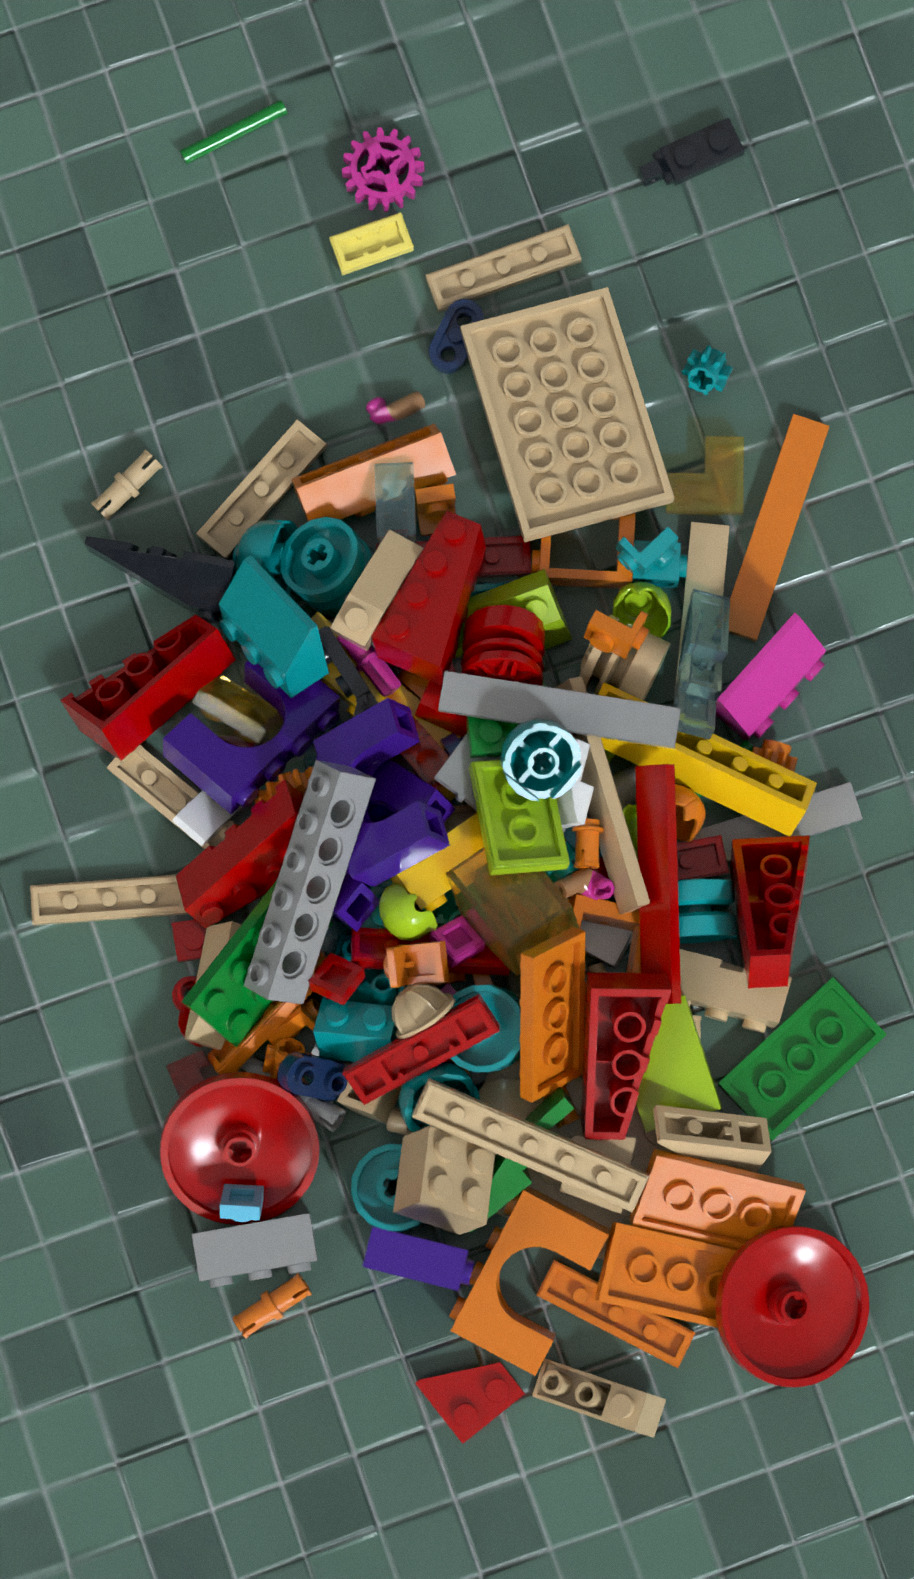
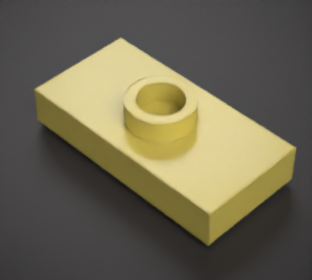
M401 212L329 237L342 275L414 251Z

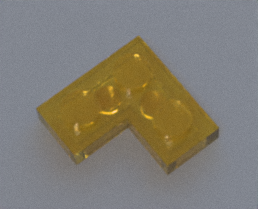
M705 436L704 474L667 473L674 495V502L666 504L665 514L743 515L744 437Z

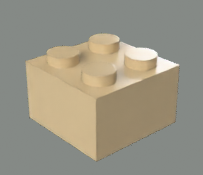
M432 1126L404 1136L393 1212L458 1235L487 1225L495 1153Z

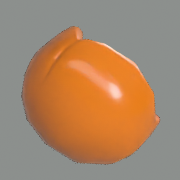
M675 784L677 839L691 842L704 824L706 817L705 806L692 789Z

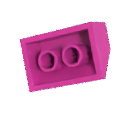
M794 613L716 700L712 713L744 741H748L753 735L760 739L774 723L770 718L772 713L779 706L785 711L800 694L795 689L804 678L811 682L825 666L821 659L826 649L801 617Z

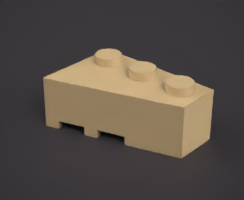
M680 949L681 996L686 994L689 1006L692 1005L705 1009L704 1016L714 1020L727 1022L728 1016L743 1020V1028L759 1033H765L766 1028L773 1029L779 1024L792 977H789L788 986L748 988L745 967L742 968L725 963L722 959Z

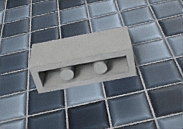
M310 1213L192 1234L199 1281H209L210 1288L233 1284L232 1276L248 1274L249 1281L272 1277L271 1269L287 1267L288 1274L312 1270L310 1262L319 1261Z

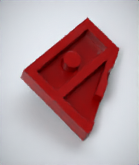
M500 1362L423 1378L415 1383L462 1444L525 1394Z

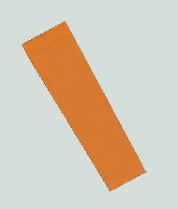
M793 414L720 627L721 631L753 642L757 641L827 436L829 425Z

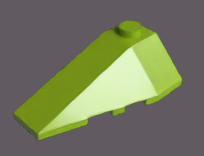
M545 569L474 595L469 599L466 619L475 611L487 606H517L534 613L543 622L545 649L573 639ZM465 623L461 627L458 638L459 645L455 657H461L463 654L462 641Z

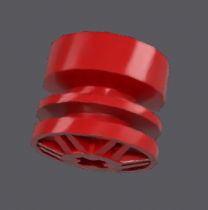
M494 605L479 609L466 619L462 641L464 653L461 660L462 674L543 686L542 672L544 670V663L542 657L545 651V629L543 622L534 613L517 606Z

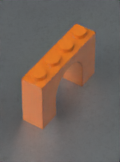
M528 1186L523 1190L522 1194L519 1193L507 1203L503 1211L510 1215L503 1229L495 1226L485 1246L492 1250L486 1263L483 1264L477 1261L469 1281L473 1288L467 1299L459 1296L449 1317L455 1320L450 1330L451 1332L536 1376L556 1334L521 1316L507 1304L500 1288L502 1265L511 1255L522 1249L542 1247L550 1249L591 1270L611 1229Z

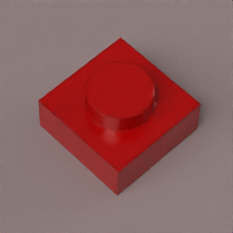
M195 919L171 923L178 963L201 959L207 928L205 929Z
M330 952L309 980L311 991L345 1005L366 976L362 966Z

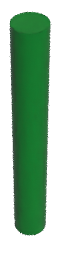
M279 100L180 150L181 156L185 163L188 164L286 115L287 110L283 102Z

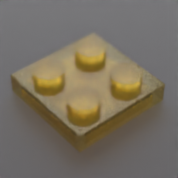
M222 674L199 689L192 702L201 708L200 712L205 717L216 722L223 721L234 728L233 731L238 737L248 742L255 741L260 743L277 730L283 722L282 717L271 704Z

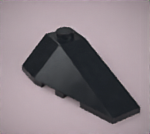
M86 536L85 545L92 554L191 613L197 614L208 623L219 624L220 619L223 620L219 603L238 571L235 561L184 551L182 559L177 558V555L168 552L164 548L155 546L147 548L146 553L138 552V546L128 542Z

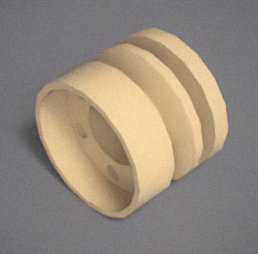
M610 615V616H609V617L615 619V620L618 621V622L620 621L619 618H617V617H615V616H613V615ZM627 624L628 627L632 628V624ZM648 633L639 651L632 647L626 659L612 652H602L590 643L580 664L579 677L583 678L586 690L593 677L600 679L594 695L598 694L603 682L644 701L671 643Z

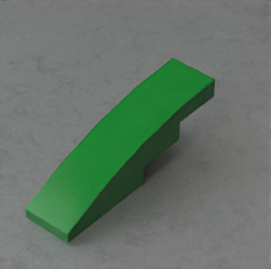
M559 1087L535 1108L525 1120L549 1130L574 1110V1106L570 1097ZM496 1154L494 1159L487 1219L533 1183L526 1166Z

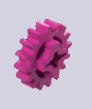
M378 127L376 137H371L367 131H364V142L362 144L355 140L351 141V149L354 154L344 153L343 156L344 163L349 165L342 168L343 178L350 179L345 183L347 192L357 190L355 202L359 204L364 199H367L369 210L373 211L377 203L382 204L384 212H389L390 203L395 202L401 209L404 207V196L410 199L416 197V191L412 186H422L423 177L417 173L424 172V162L416 161L421 156V150L419 147L409 149L411 137L406 136L400 141L397 129H393L390 136H384L382 127ZM383 148H390V149H393V150H395V151H390V150L383 149ZM367 155V164L361 167V171L358 172L361 159ZM383 165L390 172L384 175L381 170L377 171V167ZM409 167L408 175L400 185L399 176L406 172V168ZM372 188H376V189H379V190H382V191H385V192L374 191V190H372Z

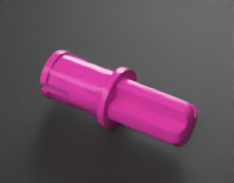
M338 636L337 640L341 642L358 664L356 666L357 671H363L383 697L389 696L398 690L401 686L399 679L386 662L377 657L376 650L372 644L368 651H365Z

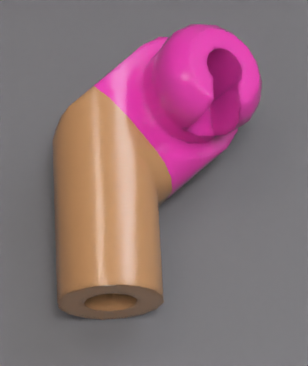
M418 391L389 405H386L382 397H376L366 404V411L371 415L369 419L377 424L402 420L425 408L424 398Z
M588 868L579 869L556 881L553 885L555 894L562 900L576 893L594 900L609 899L614 893V884L609 878H605L603 875Z

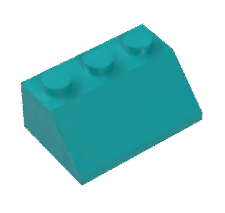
M251 555L245 558L219 603L223 618L220 622V627L230 641L237 640L241 644L242 651L251 664L255 665L258 663L263 668L267 680L275 689L281 687L292 698L329 674L318 626Z

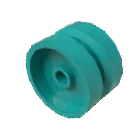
M330 517L313 519L297 528L286 541L280 557L281 574L286 584L315 611L322 615L336 617L348 594L375 552L350 526L340 519Z
M721 879L678 880L680 944L718 942L737 937L736 916L727 912H711V910L729 907L735 902L734 881Z
M497 985L469 986L453 995L455 1003L452 1008L480 994L500 1024V1031L450 1059L459 1067L473 1072L500 1071L515 1064L520 1059V998L512 991Z
M386 1144L371 1150L359 1161L352 1176L351 1196L361 1216L370 1225L393 1232H404L418 1227L422 1223L394 1213L395 1195L392 1196L388 1193V1185L398 1179L402 1144Z

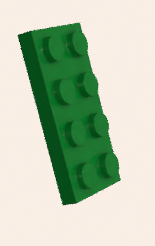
M277 880L181 1001L236 1048L273 1002V1000H267L246 988L244 983ZM331 921L329 922L327 931L333 925Z
M832 977L728 1073L718 1085L746 1116L767 1118L770 1142H772L887 1034L839 982Z

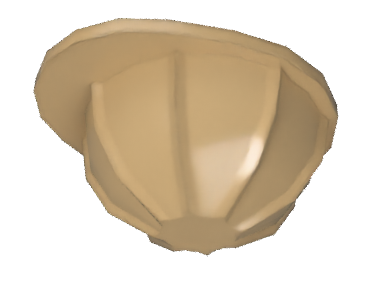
M417 983L406 987L396 997L392 1006V1020L397 1028L396 1036L399 1039H404L430 1027L452 1008L455 998L450 993H443L436 986L427 983Z

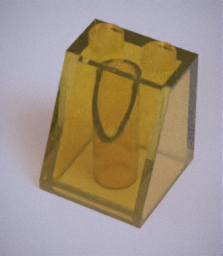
M483 847L446 872L461 915L464 916L484 940L485 945L516 976L521 973V953L571 927L580 929L572 905L544 871L490 875L485 848Z

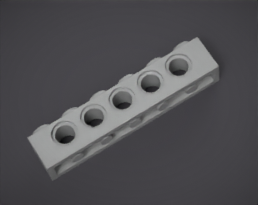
M320 760L315 761L244 983L246 988L267 1000L296 1004L304 1003L309 980L313 975L376 780L351 766Z

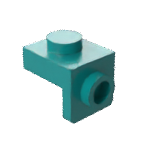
M667 527L641 552L623 537L616 546L619 552L617 559L631 573L637 570L643 576L655 564L662 568L674 557L677 551L673 547L676 545L679 537Z

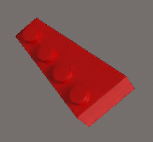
M450 511L445 512L371 636L379 659L442 686L444 673L449 671L452 659L455 658L459 634L462 624L465 623L469 599L471 592L474 591L486 550L481 524Z
M195 614L154 640V648L147 653H133L122 660L125 666L109 677L104 678L100 674L88 683L91 688L82 694L74 697L73 693H70L60 700L78 729L122 761L127 755L136 750L152 733L163 726L186 703L190 702L212 680L221 675L236 659L218 629Z
M286 779L275 787L277 793L268 801L261 799L251 808L252 815L240 826L234 823L224 832L225 839L217 846L209 845L175 875L184 910L205 929L267 893L278 879L296 824V818L304 796Z
M810 835L732 839L730 874L731 881H734L735 907L748 988L788 986L807 873Z
M587 972L581 1126L585 1140H625L639 1096V1087L644 1072L646 1073L650 1061L649 1055L655 1036L658 1035L665 1004L668 1003L672 991L667 973Z

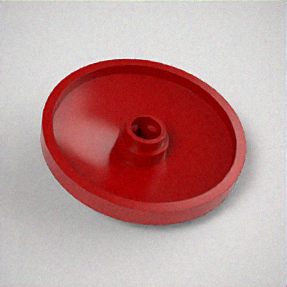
M230 1072L199 1082L176 1101L163 1125L160 1141V1159L162 1170L170 1189L186 1207L196 1214L218 1223L245 1225L266 1221L280 1215L292 1207L304 1195L313 1181L319 1162V1137L315 1120L299 1095L284 1089L278 1080L251 1072ZM224 1184L264 1186V1200L260 1221L237 1222L232 1219L220 1218V1202Z
M791 1225L771 1228L759 1233L743 1244L726 1265L716 1295L717 1327L730 1356L743 1370L755 1378L782 1387H804L816 1384L838 1372L851 1359L862 1341L869 1317V1293L865 1276L853 1254L840 1241L829 1234L803 1226Z

